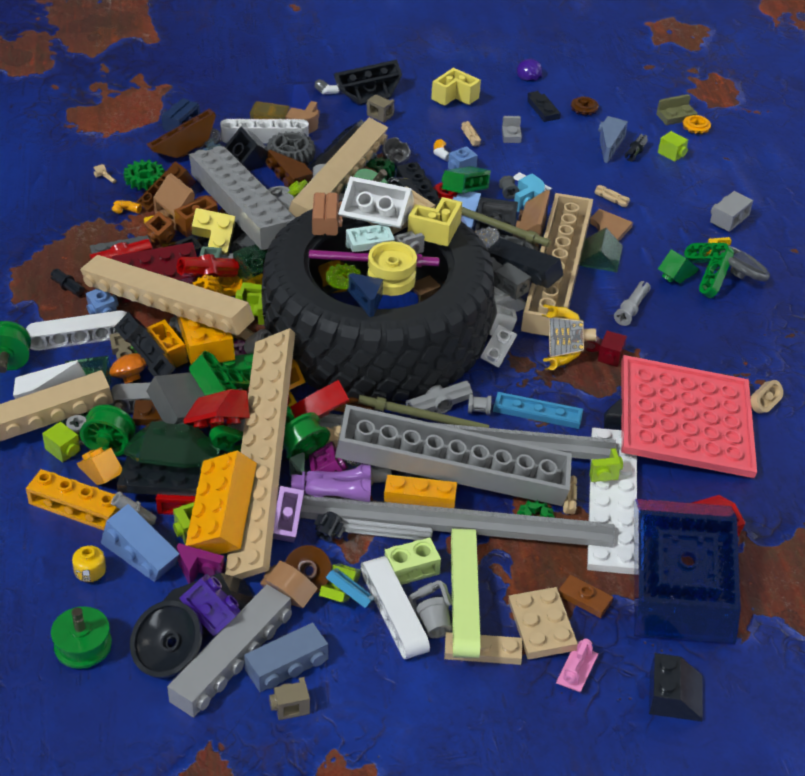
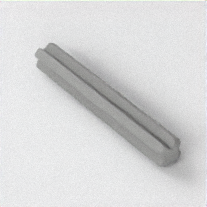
M342 518L341 522L344 524L343 528L345 530L343 532L410 540L431 538L432 540L433 534L431 527Z

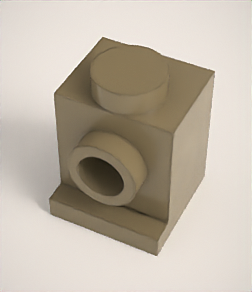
M374 95L367 100V115L384 123L394 116L395 100H387L381 96Z
M304 677L299 678V683H288L274 687V694L269 695L271 710H276L278 720L310 714V697Z

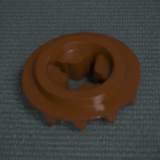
M578 97L572 100L571 107L572 111H576L577 114H583L584 116L585 114H595L599 104L590 97Z

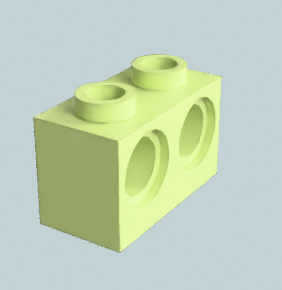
M431 538L416 540L385 549L384 556L387 557L401 585L440 574L441 558Z

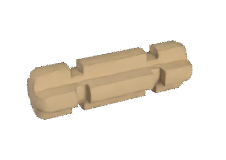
M469 121L462 122L461 129L474 147L480 146L481 138Z
M598 185L595 189L596 195L618 203L622 207L628 206L630 201L628 197L621 196V194L602 185Z
M575 476L570 478V491L563 506L565 514L574 515L576 513L577 478Z

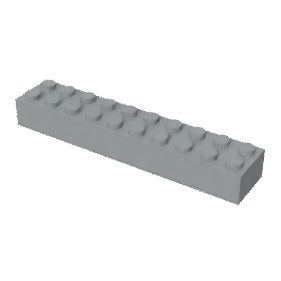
M216 146L210 150H198L195 153L189 154L192 176L228 215L235 216V222L261 250L268 249L277 233L296 218L225 147Z
M346 404L335 454L336 458L442 481L457 482V484L535 501L538 499L540 502L559 506L563 505L570 491L572 453Z

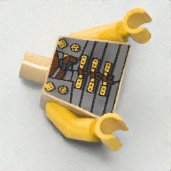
M544 304L543 307L548 308V313L542 314V316L549 318V351L551 358H544L543 361L550 362V366L545 368V370H554L558 366L568 364L577 358L581 351H584V341H596V328L583 329V320L580 319L577 313L567 307Z

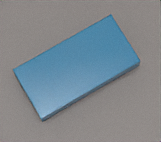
M338 568L331 570L326 576L330 582L364 608L370 606L375 599L372 594Z

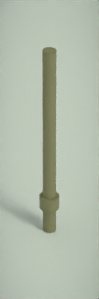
M462 207L461 215L522 237L532 244L538 243L549 247L551 244L550 239L539 236L537 232L531 230L528 232Z
M359 395L358 404L375 407L374 410L378 411L388 410L444 424L489 428L488 424L386 401V398L377 397L376 399Z

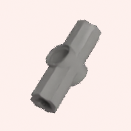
M468 381L445 388L441 385H435L425 395L407 400L406 406L443 414L448 412L454 404L468 400L469 394H473Z

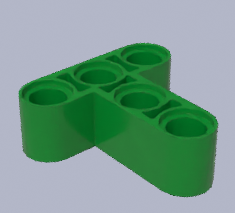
M203 351L189 367L190 373L205 396L239 388L247 390V394L249 392L251 371L247 369L223 368L217 358L208 351Z

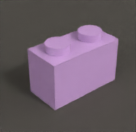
M280 486L276 504L273 539L294 543L304 490Z

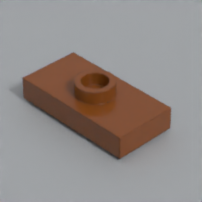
M572 575L567 578L558 590L561 598L599 618L604 615L613 602V596Z

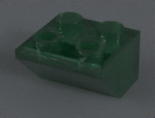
M255 244L233 252V259L239 263L238 276L240 279H243V282L263 275V267L268 249L261 250Z

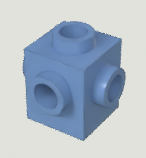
M100 289L86 293L88 303L86 307L90 315L117 311L116 307L119 306L115 295Z

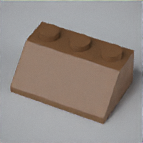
M549 190L542 192L525 203L524 210L520 209L516 227L528 232L530 230L537 232L539 236L543 235L548 212ZM535 243V246H537L539 250L540 244Z

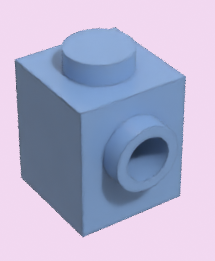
M468 147L450 152L448 168L477 167L478 155Z

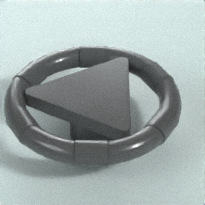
M730 246L734 250L733 257L729 258V264L732 266L730 272L741 279L748 276L758 281H767L770 278V273L760 262L749 254Z

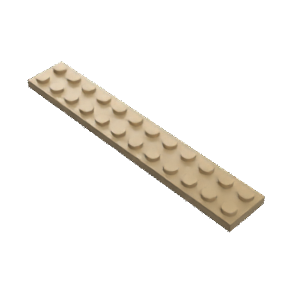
M290 328L255 342L248 393L250 418L245 419L241 453L256 462L257 466L241 549L228 552L225 574L240 579L269 571L295 341V332Z

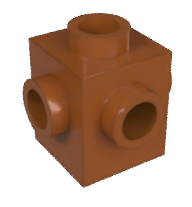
M158 211L145 223L148 231L147 236L153 243L158 242L162 246L163 243H168L174 238L176 234L175 224L168 216L165 217Z

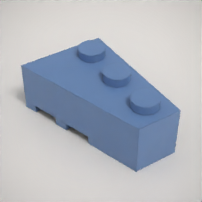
M129 504L106 521L101 544L136 568L144 576L155 582L176 565L180 553Z

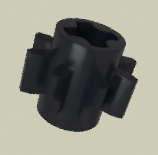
M326 512L323 516L318 515L314 523L316 526L315 530H317L316 535L329 542L335 539V537L340 539L345 530L343 528L344 524L341 523L342 518L334 512Z

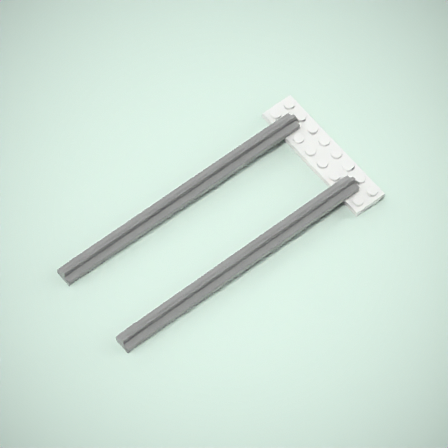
M329 414L320 419V425L330 429L333 426H340L343 415ZM434 423L572 453V458L591 460L609 458L610 450L616 448L618 456H621L623 460V470H620L618 480L591 482L590 480L589 521L380 501L363 502L347 498L314 497L303 494L299 518L316 520L318 515L323 516L326 512H334L341 518L431 527L433 531L451 532L452 528L476 529V535L588 545L587 570L636 575L637 456L621 453V430L592 428L591 437Z

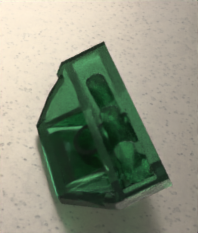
M163 421L150 422L130 438L123 450L124 455L130 456L138 462L181 468L200 467L203 465V461L218 457L220 454V449L214 447L211 440L198 427L194 428V426H188L187 424H170Z

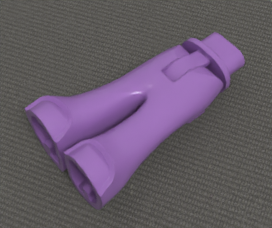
M361 464L357 468L340 472L308 471L306 475L305 471H302V475L292 474L291 488L304 490V494L314 497L338 496L351 500L370 502L371 465Z

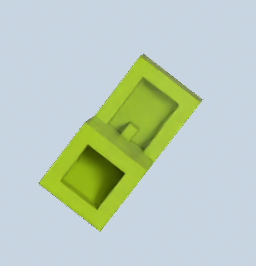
M340 563L332 566V570L338 568L356 583L361 575V570ZM330 581L328 584L321 586L319 596L339 602L348 601L350 598L349 595Z

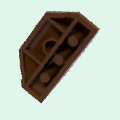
M207 109L146 145L151 151L175 158L184 157L189 154L190 150L202 147L205 144L204 142L209 140L216 114L211 109Z

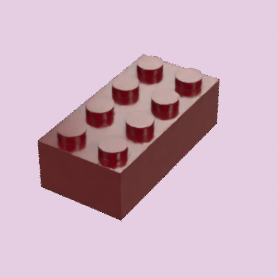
M193 242L112 256L113 260L192 285V282H196L198 277H201L181 276L177 273L176 266L180 257H197ZM120 296L122 303L131 302L130 299Z

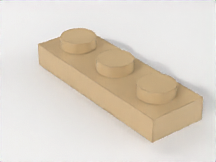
M446 632L444 659L521 665L522 638L480 635V657L458 658L453 657L452 633Z

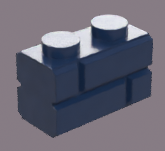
M182 98L179 102L173 104L172 108L162 114L163 129L169 132L200 114V105Z

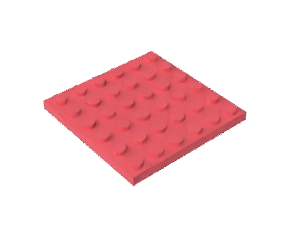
M626 355L623 356L621 361V453L755 478L757 464L749 379Z

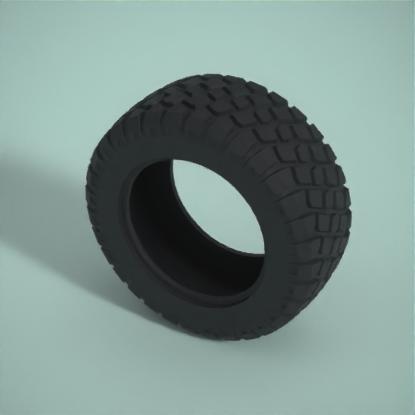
M313 209L290 221L272 240L266 253L262 276V310L265 329L272 335L289 328L295 332L293 359L299 365L305 382H308V385L320 390L339 380L348 398L359 399V395L376 399L377 397L386 398V400L390 399V401L408 400V397L416 398L425 395L435 385H441L445 388L448 384L454 383L464 373L468 372L474 366L476 360L479 359L487 341L493 315L494 272L492 260L485 244L462 221L448 246L424 241V252L419 253L422 254V257H438L439 266L422 265V267H416V281L430 275L441 288L428 299L414 305L393 309H377L373 317H369L362 307L349 305L329 296L339 289L348 287L349 277H347V282L330 284L322 287L318 266L334 260L309 259V250L352 252L351 248L346 246V229L372 226L370 223L342 217V227H338V234L336 236L326 234L314 235L312 233ZM408 227L393 234V236L408 232ZM365 250L361 252L359 251L355 253H369L370 250ZM340 260L345 264V274L368 275V262Z

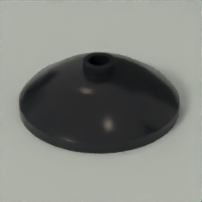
M162 601L151 606L137 620L131 634L130 652L135 665L145 674L155 678H168L181 673L197 656L201 647V621L191 607L179 601ZM177 640L175 646L172 647L173 642Z

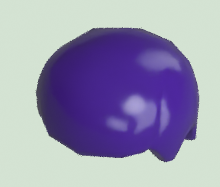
M525 59L517 67L518 77L522 80L533 79L537 81L539 76L542 77L541 64L535 59Z

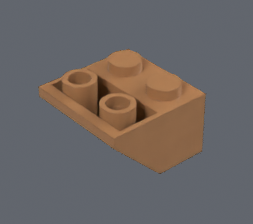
M172 173L168 174L153 197L155 213L160 211L175 224L174 210L193 202L195 198L194 191Z

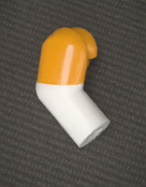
M442 139L436 140L433 153L441 159L448 161L449 152L444 150L446 142Z

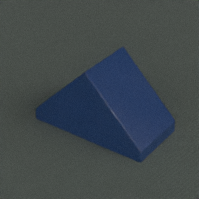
M351 273L349 274L348 292L369 317L375 315L382 299L383 279Z

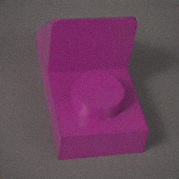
M178 543L177 551L180 553L178 563L188 584L194 582L198 573L208 574L209 576L225 573L224 556Z

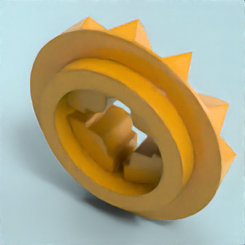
M699 115L684 118L682 124L685 130L695 134L707 133L711 128L710 121Z

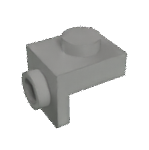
M412 231L394 236L395 242L409 245L415 250L416 254L424 252L425 236L422 233L415 235Z

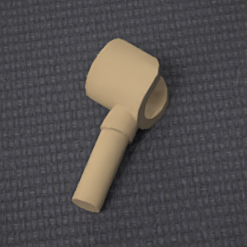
M103 164L93 167L96 178L104 176L113 184L116 183V180L107 173Z

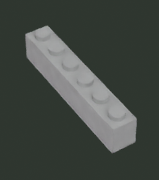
M267 584L167 686L169 702L193 718L200 710L206 709L217 692L223 691L230 678L242 670L245 664L244 654L261 647L266 640H270L274 636L277 628L282 623H286L292 615L291 598Z

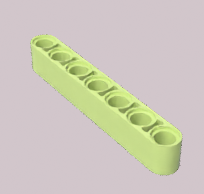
M452 528L453 657L479 658L480 617L476 529Z

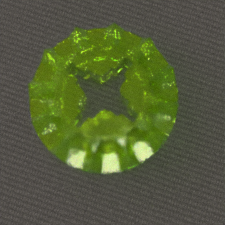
M337 263L336 267L330 266L329 271H326V281L334 288L348 289L349 274H360V270L356 269L355 265L348 266L347 263L344 265Z

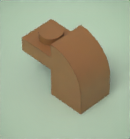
M310 101L305 110L291 107L285 119L306 120L309 123V133L316 131L320 111L317 109V102Z
M279 561L277 565L274 564L273 567H270L269 571L265 572L264 579L260 583L263 587L268 584L290 597L291 605L304 608L318 589L306 576L283 561Z

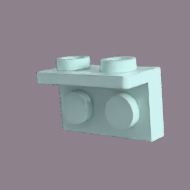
M379 224L346 229V246L351 248L352 252L371 250L379 243L395 241L390 227Z

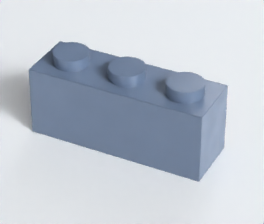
M312 622L244 654L245 671L259 692L274 688L279 683L291 677H297L303 671L314 666H320L328 660V643Z

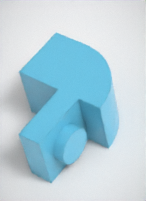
M534 174L518 180L519 192L515 193L514 201L518 202L517 212H520V209L524 210L527 201L545 190L544 182Z

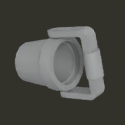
M440 580L429 583L409 596L408 600L430 638H440L446 636V632L450 633L452 631L449 615V606L452 605V601L445 583ZM441 588L443 597L427 599L417 606L416 600L424 598Z

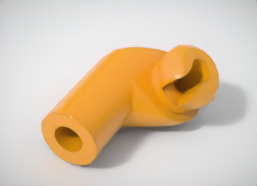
M116 200L113 203L112 211L120 214L122 209L139 214L142 210V205L131 201Z

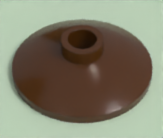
M304 545L294 549L286 558L285 563L301 572L318 588L315 593L320 591L322 585L328 584L329 580L326 576L332 570L330 558L322 549L312 545ZM312 566L314 569L313 574L307 575V568Z

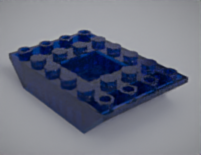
M634 499V636L736 644L741 603L737 516L732 507ZM690 556L694 560V564H684L681 557Z

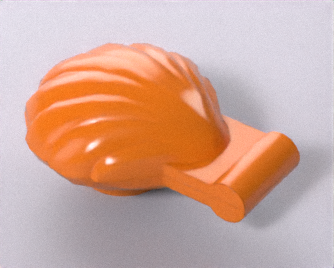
M138 353L124 355L112 364L109 374L114 378L123 379L124 383H130L141 378L140 373L146 368L147 364L145 359Z

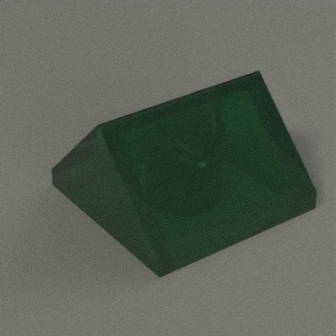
M606 227L585 239L579 266L617 272L623 246Z

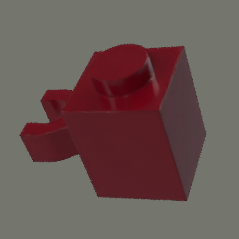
M606 331L603 339L596 336V341H587L590 343H588L586 351H598V362L618 367L625 350L627 336Z

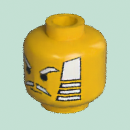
M84 546L73 554V570L75 576L80 581L94 582L103 577L106 572L104 553L99 547Z

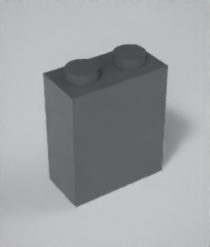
M189 372L154 376L146 392L169 433L204 429L194 428L193 424H184L183 420L199 397L205 396L192 374Z

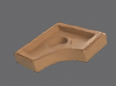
M598 209L590 218V224L599 230L598 240L615 246L625 236L633 224L629 220Z

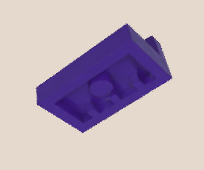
M205 574L179 599L196 612L201 623L214 637L241 610L238 608L239 604L236 599L231 595L227 596L221 589V583L214 576L210 577L208 574Z

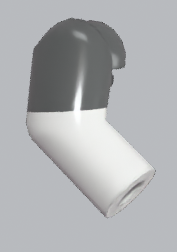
M321 79L315 82L314 86L321 94H339L337 85H328Z

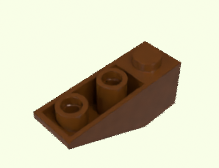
M268 150L267 166L273 170L278 179L280 178L285 187H289L296 181L300 183L306 180L309 183L312 180L313 172L305 163Z
M176 161L136 201L148 212L154 210L153 197L168 174L172 173L189 188L196 183L190 173Z

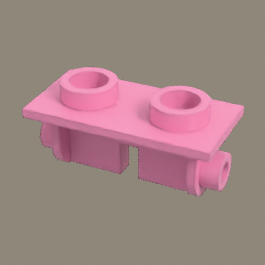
M589 639L579 641L577 651H571L556 684L578 692L582 691L599 654L593 651L592 642Z

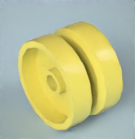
M388 241L375 245L369 251L367 276L383 279V295H403L414 287L417 265L415 250L402 242Z

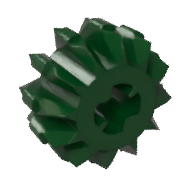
M375 157V159H370L366 163V167L376 170L377 173L381 169L386 170L387 175L384 179L387 182L396 175L394 162L390 161V158Z

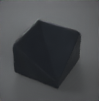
M619 399L605 412L604 428L621 429L622 399Z

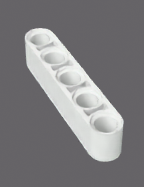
M225 119L220 123L221 140L225 143L230 141L240 126L255 134L262 143H268L273 135L285 133V131L300 132V134L309 136V123L303 119Z
M113 311L31 323L26 328L31 336L30 349L39 351L109 341V334L118 333L114 327L127 312Z
M382 556L362 562L361 572L370 593L375 598L374 601L403 659L429 652L428 637L387 557Z

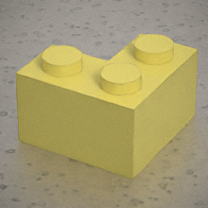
M452 68L432 81L431 99L442 105H447L454 99L470 105L480 96L481 80Z
M442 197L436 209L415 204L408 216V232L412 231L415 235L422 233L425 236L424 241L448 246L461 223L462 202Z
M196 208L192 223V235L210 238L208 247L222 248V255L226 254L228 256L235 227V216Z

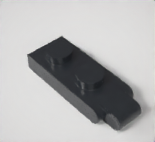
M539 91L528 93V103L544 122L560 119V112L545 94H540Z

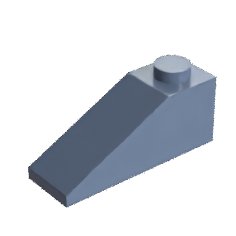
M607 116L605 121L600 123V144L604 162H609L625 138L628 121Z

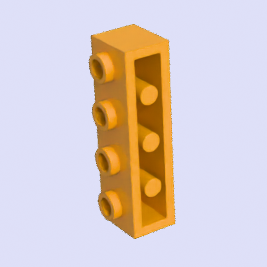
M43 469L37 473L26 487L28 503L30 505L103 531L106 521L120 511L119 508L111 504L115 494Z

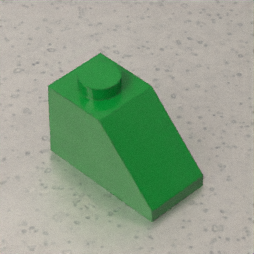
M672 249L658 268L663 273V278L671 283L675 280L679 284L699 270L687 258Z

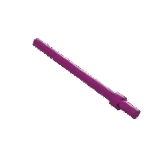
M309 250V259L368 262L369 253ZM416 254V267H422V265L439 266L438 257H422V254Z

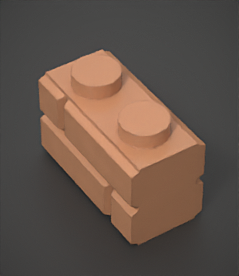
M315 192L312 214V233L314 235L326 234L336 236L338 234V227H342V216L338 215L342 202L339 201L338 193L325 194Z

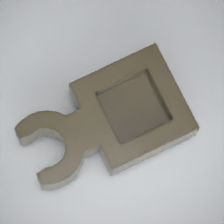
M119 333L109 334L112 353L116 355L117 359L134 352L131 349V344L126 342Z

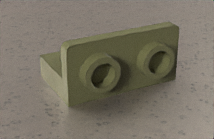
M686 94L659 100L656 115L666 125L681 123L684 118L698 115V113L689 105L691 96Z

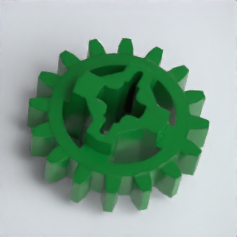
M142 159L140 162L133 161V165L128 164V168H124L123 174L126 185H131L132 189L137 187L138 190H141V188L148 190V187H151L163 175L164 168H162V164L158 165L157 161L153 163L151 160L144 162Z

